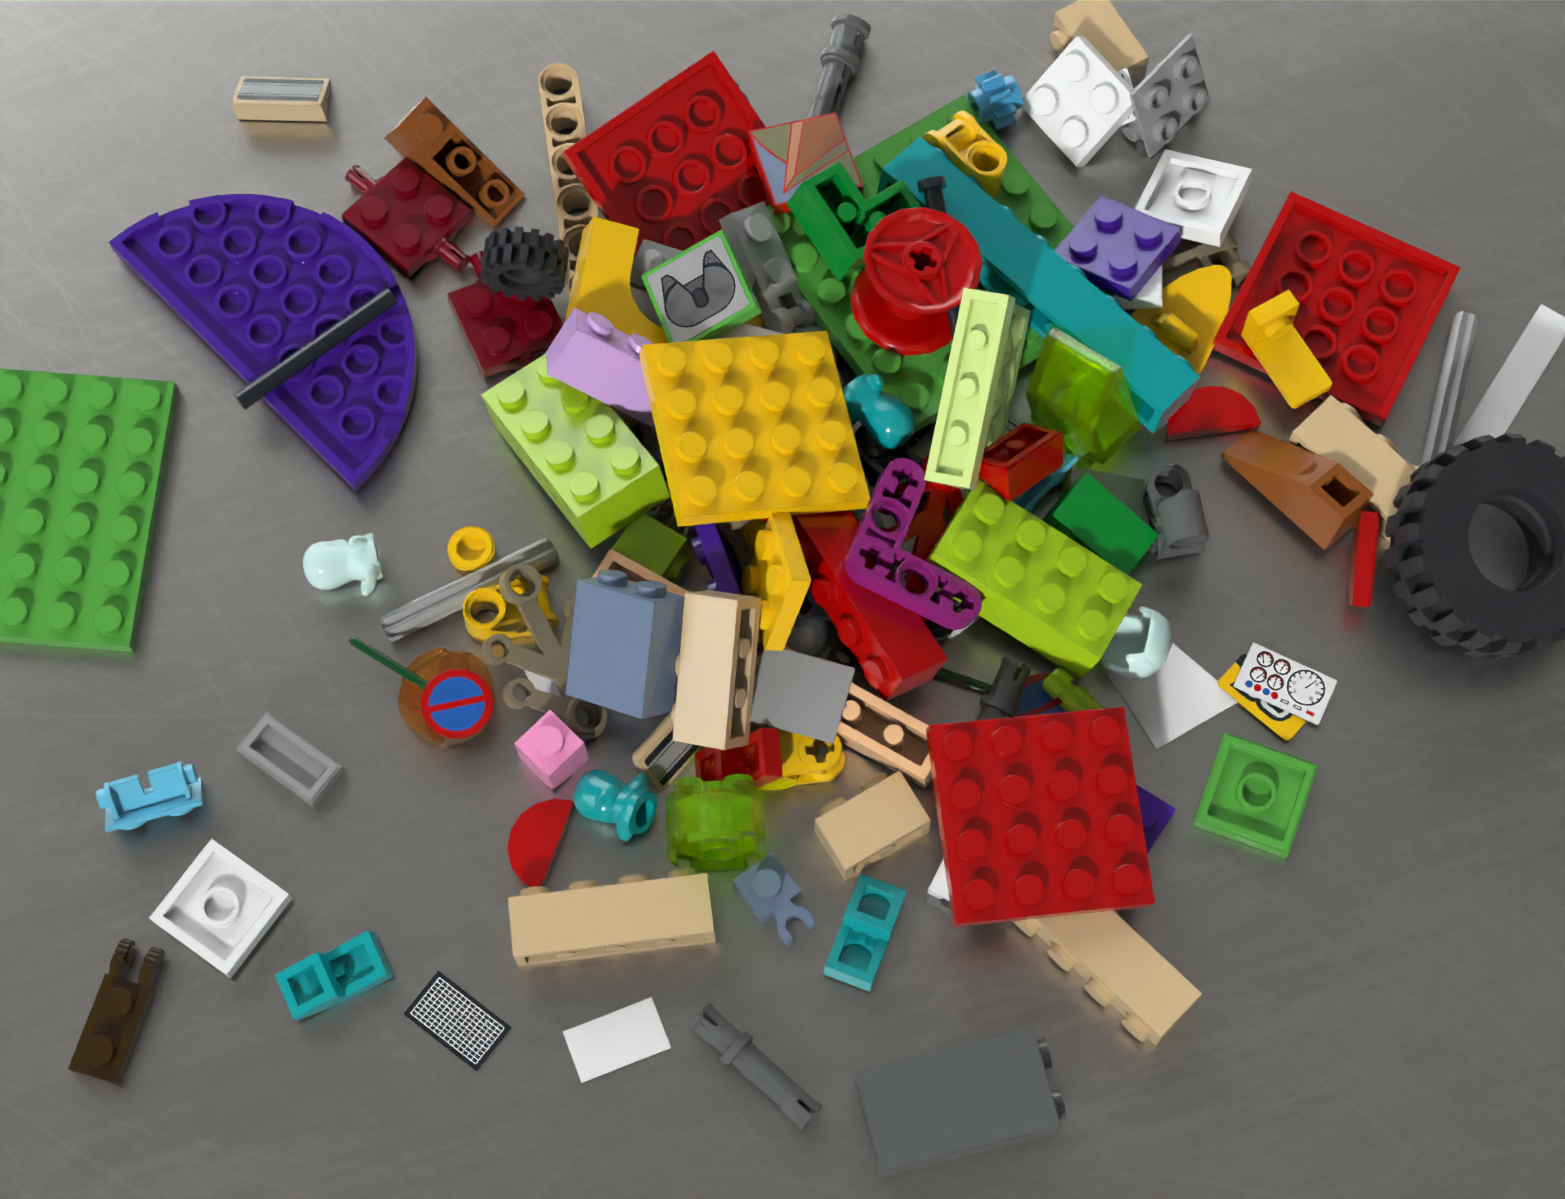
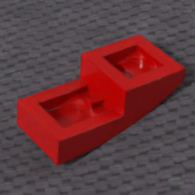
M759 728L750 733L749 745L727 750L706 747L694 754L698 801L708 802L761 787L783 777L778 729Z

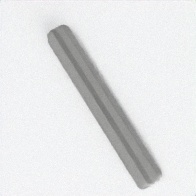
M1460 311L1455 314L1452 320L1420 465L1452 448L1480 321L1479 317L1475 314Z
M549 538L541 539L383 615L380 618V624L387 638L390 641H396L463 609L464 600L472 591L499 585V579L503 572L513 565L526 563L540 572L557 564L559 561L558 553Z

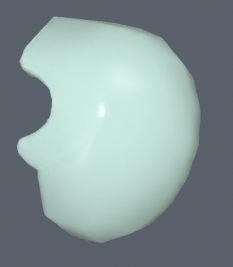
M1144 606L1139 608L1143 615L1136 616L1126 613L1100 659V662L1108 670L1132 680L1143 679L1156 672L1167 660L1172 646L1170 622L1159 612Z

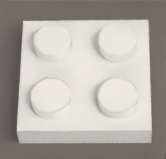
M1076 36L1023 97L1022 108L1076 167H1084L1134 111L1129 96L1134 89L1085 37Z
M1165 149L1135 210L1181 228V238L1221 247L1252 183V169Z
M211 838L149 919L231 979L293 898L286 891Z

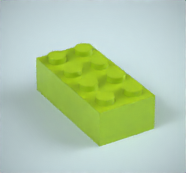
M546 354L481 394L496 429L590 549L670 498L659 464L613 408L547 375Z
M980 480L977 482L976 490H970L960 503L926 559V562L969 582L977 589L982 600L981 611L978 615L1053 663L1064 668L1080 680L1102 658L1142 586L1141 583L1016 503L1006 500ZM953 597V599L961 603L959 598Z

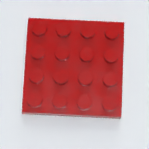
M714 50L561 154L606 220L639 229L633 259H635L643 239L685 251L720 231L722 226L719 220L725 216L764 202L766 207L770 205L747 142L748 131L766 126Z
M1291 191L1213 340V350L1267 374L1241 336L1250 310L1290 290L1300 304L1293 321V326L1332 381L1331 388L1317 396V398L1325 401L1332 395L1340 403H1347L1352 406L1361 418L1383 427L1461 267Z
M1124 707L933 724L926 728L953 927L1143 908L1155 904Z

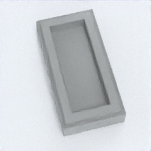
M267 711L236 748L239 754L314 808L345 771L340 763Z

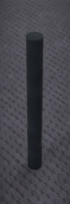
M386 288L234 394V397L244 410L248 409L398 303L395 296Z

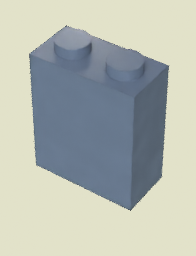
M618 570L598 571V577L577 580L566 695L639 719L671 712L674 704L677 678L675 662L680 651L685 597L667 592L666 585L660 582L639 581L636 583L628 580L627 573Z

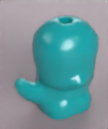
M862 374L853 379L843 389L851 426L853 427L859 421L873 442L881 448L894 449L904 445L911 438L916 425L914 413L897 397L882 391L884 380L879 374Z
M594 769L584 773L574 788L573 802L578 813L590 820L615 823L619 839L625 842L629 841L633 834H641L648 829L657 810V797L647 788L649 778L645 772L638 773L631 783L627 785L608 771Z

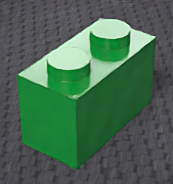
M1087 472L1074 480L1042 519L1045 523L1127 575L1159 537L1155 530Z

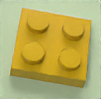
M790 512L770 514L764 530H760L756 536L755 554L750 565L745 566L742 574V590L744 594L762 598L759 633L764 650L769 651L784 650L811 583Z

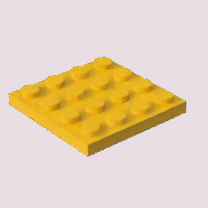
M827 331L642 345L639 358L678 527L768 518L771 513L790 512L791 516L866 509L871 499Z

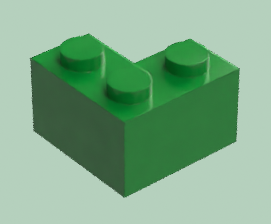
M840 161L802 182L786 203L838 281L865 266L863 252L868 234L882 218L900 209L921 207L903 179L865 200Z

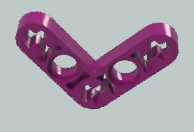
M897 458L888 464L876 482L870 497L871 500L864 511L845 557L846 573L857 584L945 628L952 630L963 629L981 611L982 600L977 589L969 582L900 549L924 492L926 480H924L925 472L919 464L907 458ZM900 475L906 478L905 486L907 488L897 500L891 498L896 490L898 485L897 477ZM876 512L889 513L896 521L897 530L895 532H885L878 528L874 520V514ZM866 554L874 557L873 565L875 567L872 570L864 566L866 562L864 556ZM894 565L897 569L888 580L885 577L890 572L889 567ZM904 573H913L919 576L924 582V593L914 594L906 590L902 583V575ZM937 587H939L941 590L936 595L938 599L935 602H932L929 598L934 594ZM953 597L961 600L960 608L963 609L961 613H956L953 610L954 602L951 601Z

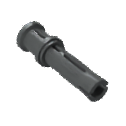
M837 14L833 17L831 22L833 34L829 46L823 49L820 57L823 71L808 118L835 112L838 115L849 77L858 71L861 63L858 55L862 42L868 39L871 31L870 25L860 17L851 14Z

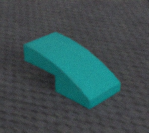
M860 874L844 913L842 925L825 964L824 975L870 992L905 901L907 890Z
M367 930L327 953L316 952L275 974V977L293 1019L298 1021L351 999L394 977V974L376 933Z

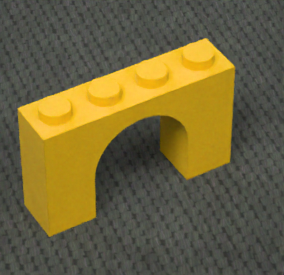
M593 217L584 228L565 322L573 309L577 308L587 314L595 312L604 316L613 324L614 328L628 335L633 333L639 334L648 339L652 344L669 343L664 329L651 322L642 314L631 293L630 275L638 238V228L598 217ZM759 314L744 322V324L762 328L763 321Z

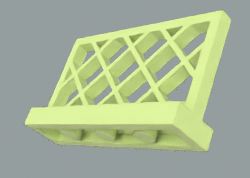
M968 288L963 289L924 478L926 481L945 484L966 491L976 490L978 480L988 485L979 477L983 453L987 446L1006 433L1031 312L1015 304L1016 298L1010 295Z

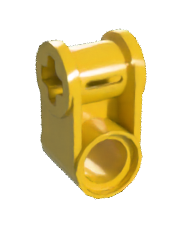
M963 110L953 115L952 122L940 130H931L924 134L923 139L932 147L941 149L954 166L966 176L975 178L981 184L983 190L989 196L995 198L1002 185L1007 164V154L1003 147L997 144L980 127L971 114Z
M540 575L542 588L536 598L553 630L559 625V619L557 614L552 613L547 590L550 588L549 578ZM516 579L510 582L513 592L516 594L523 593V585L519 580ZM499 585L476 589L465 598L463 603L464 621L469 636L476 642L483 644L486 639L495 634H504L510 639L520 636H532L517 605L507 602L502 597ZM484 609H491L498 613L497 617L489 623H480L474 620L475 615Z
M778 731L783 777L756 789L781 790L796 785L835 780L842 774L846 763L840 738L836 735L834 744L788 731ZM822 747L827 748L829 753L826 754V761L818 763L815 758L818 756V749Z

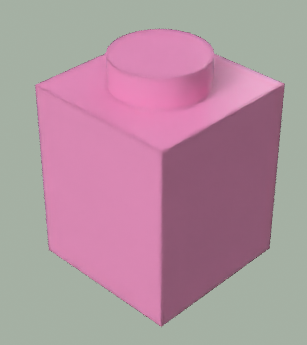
M551 710L514 743L520 759L553 792L589 759L585 743Z

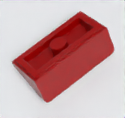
M1023 422L984 449L979 477L1006 500H1014L1062 466L1063 434Z

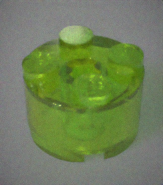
M733 774L726 776L723 781L703 782L701 778L687 776L674 781V790L665 799L667 859L671 864L679 867L678 858L690 861L691 868L697 869L698 872H727L746 868V858L757 855L758 862L764 860L767 855L765 799L763 792L754 787L753 777L745 774Z

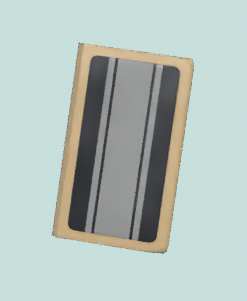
M241 76L233 96L232 107L237 119L327 122L331 81L326 78Z
M671 713L632 754L635 771L637 773L645 772L649 778L648 782L659 791L665 790L692 761L694 754L701 751L704 747L672 741L674 726L671 721Z

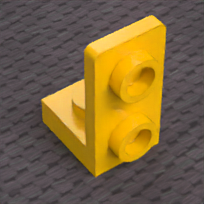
M1287 290L1250 310L1241 336L1289 406L1297 408L1328 391L1331 388L1332 381L1293 326V321L1300 304L1291 291Z

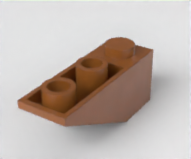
M427 97L417 103L384 137L404 158L407 157L469 207L472 212L493 227L525 195Z
M1254 429L1248 431L1220 455L1324 550L1328 549L1355 526L1360 512L1365 510L1374 495L1338 462Z

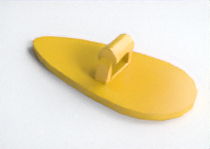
M1212 265L1185 274L1163 288V308L1136 309L1130 316L1140 325L1149 327L1163 345L1175 355L1185 358L1199 375L1214 347L1212 344L1228 313L1232 282L1230 271L1222 265Z

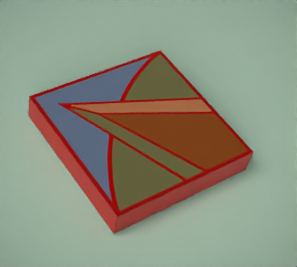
M836 112L748 131L747 142L773 215L792 212L786 203L801 183L839 161L863 195L864 186Z

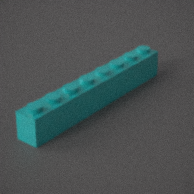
M920 136L882 169L876 194L903 179L921 207L925 208L924 194L918 192L917 182L928 177L944 176L947 187L942 191L947 214L965 225L979 245L983 264L979 283L989 292L1010 295L1016 298L1015 304L1031 311L1028 325L1152 433L1161 427L1190 399L1201 377L1194 371L1192 365L1185 358L1175 355L1163 345L1149 327L1140 325L1128 315L1114 297L1105 295L1094 286L1079 267L1070 265L1059 256L1044 237L1035 235L1024 226L1010 208L1000 205L989 196L975 178L966 176L954 166L941 149L932 147Z

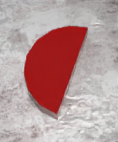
M1203 386L1194 389L1190 399L1168 419L1166 441L1259 429L1261 421L1255 407L1241 393L1225 386Z
M1361 511L1357 518L1348 571V600L1351 606L1369 608V605L1372 604L1380 520L1378 512Z
M554 798L538 802L524 811L510 830L507 851L511 868L526 888L544 887L575 808L572 800Z

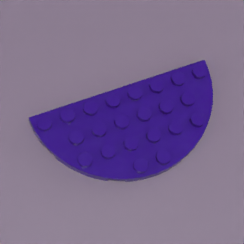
M225 194L189 200V206L172 210L161 216L156 212L126 228L108 243L112 250L248 385L388 288L398 302L395 306L262 398L355 491L376 471L400 435L410 410L417 375V344L408 306L396 278L382 257L365 239L333 216L325 212L319 214L313 210L297 206L290 199L258 194Z

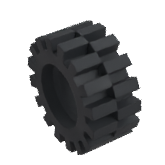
M507 227L501 228L500 233L493 231L489 237H486L480 278H482L484 285H490V290L495 293L503 290L502 296L510 298L514 294L519 295L518 300L525 301L527 296H531L534 301H541L542 295L548 299L554 298L555 293L560 294L563 292L569 256L568 247H564V242L561 239L554 240V235L548 232L543 236L539 235L540 230L531 228V232H524L523 227H515L514 232H511Z

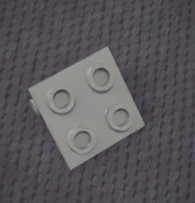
M1188 34L1129 94L1137 120L1127 123L1123 128V132L1133 142H1136L1139 138L1142 139L1147 155L1150 158L1165 144L1169 143L1194 114L1198 113L1210 99L1191 34Z

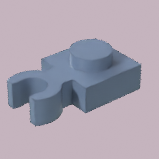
M773 851L732 880L734 887L761 924L770 917H775L777 920V934L784 944L790 946L794 943L791 933L786 928L790 921L795 919L801 920L809 931L815 928L812 914L804 907L795 906L792 903L802 895V891Z

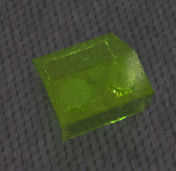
M1053 327L1046 335L1025 393L1032 412L1030 416L1031 422L1035 426L1062 433L1063 441L1075 455L1079 457L1086 455L1100 465H1103L1141 429L1122 367Z

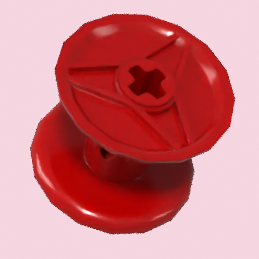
M925 207L900 209L882 218L868 234L863 252L865 268L855 278L850 297L853 316L865 336L884 350L906 356L930 354L952 341L947 311L961 304L964 288L975 289L978 286L983 266L978 243L967 227L949 214Z

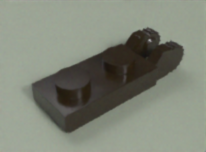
M122 938L115 949V953L110 961L109 974L105 973L68 1067L74 1073L118 1087L121 1085L156 994L154 986L165 957L163 949L151 947L145 955L140 968L138 983L125 980L136 948L135 941L127 938Z

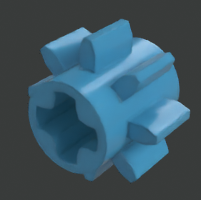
M995 69L975 77L977 86L974 87L973 91L968 92L967 96L970 105H973L978 111L976 116L981 119L979 122L981 124L988 122L989 126L993 125L995 130L1015 123L1014 114L1017 113V109L1023 107L1022 94L1015 79L1012 76L1003 78L1002 74L997 75Z

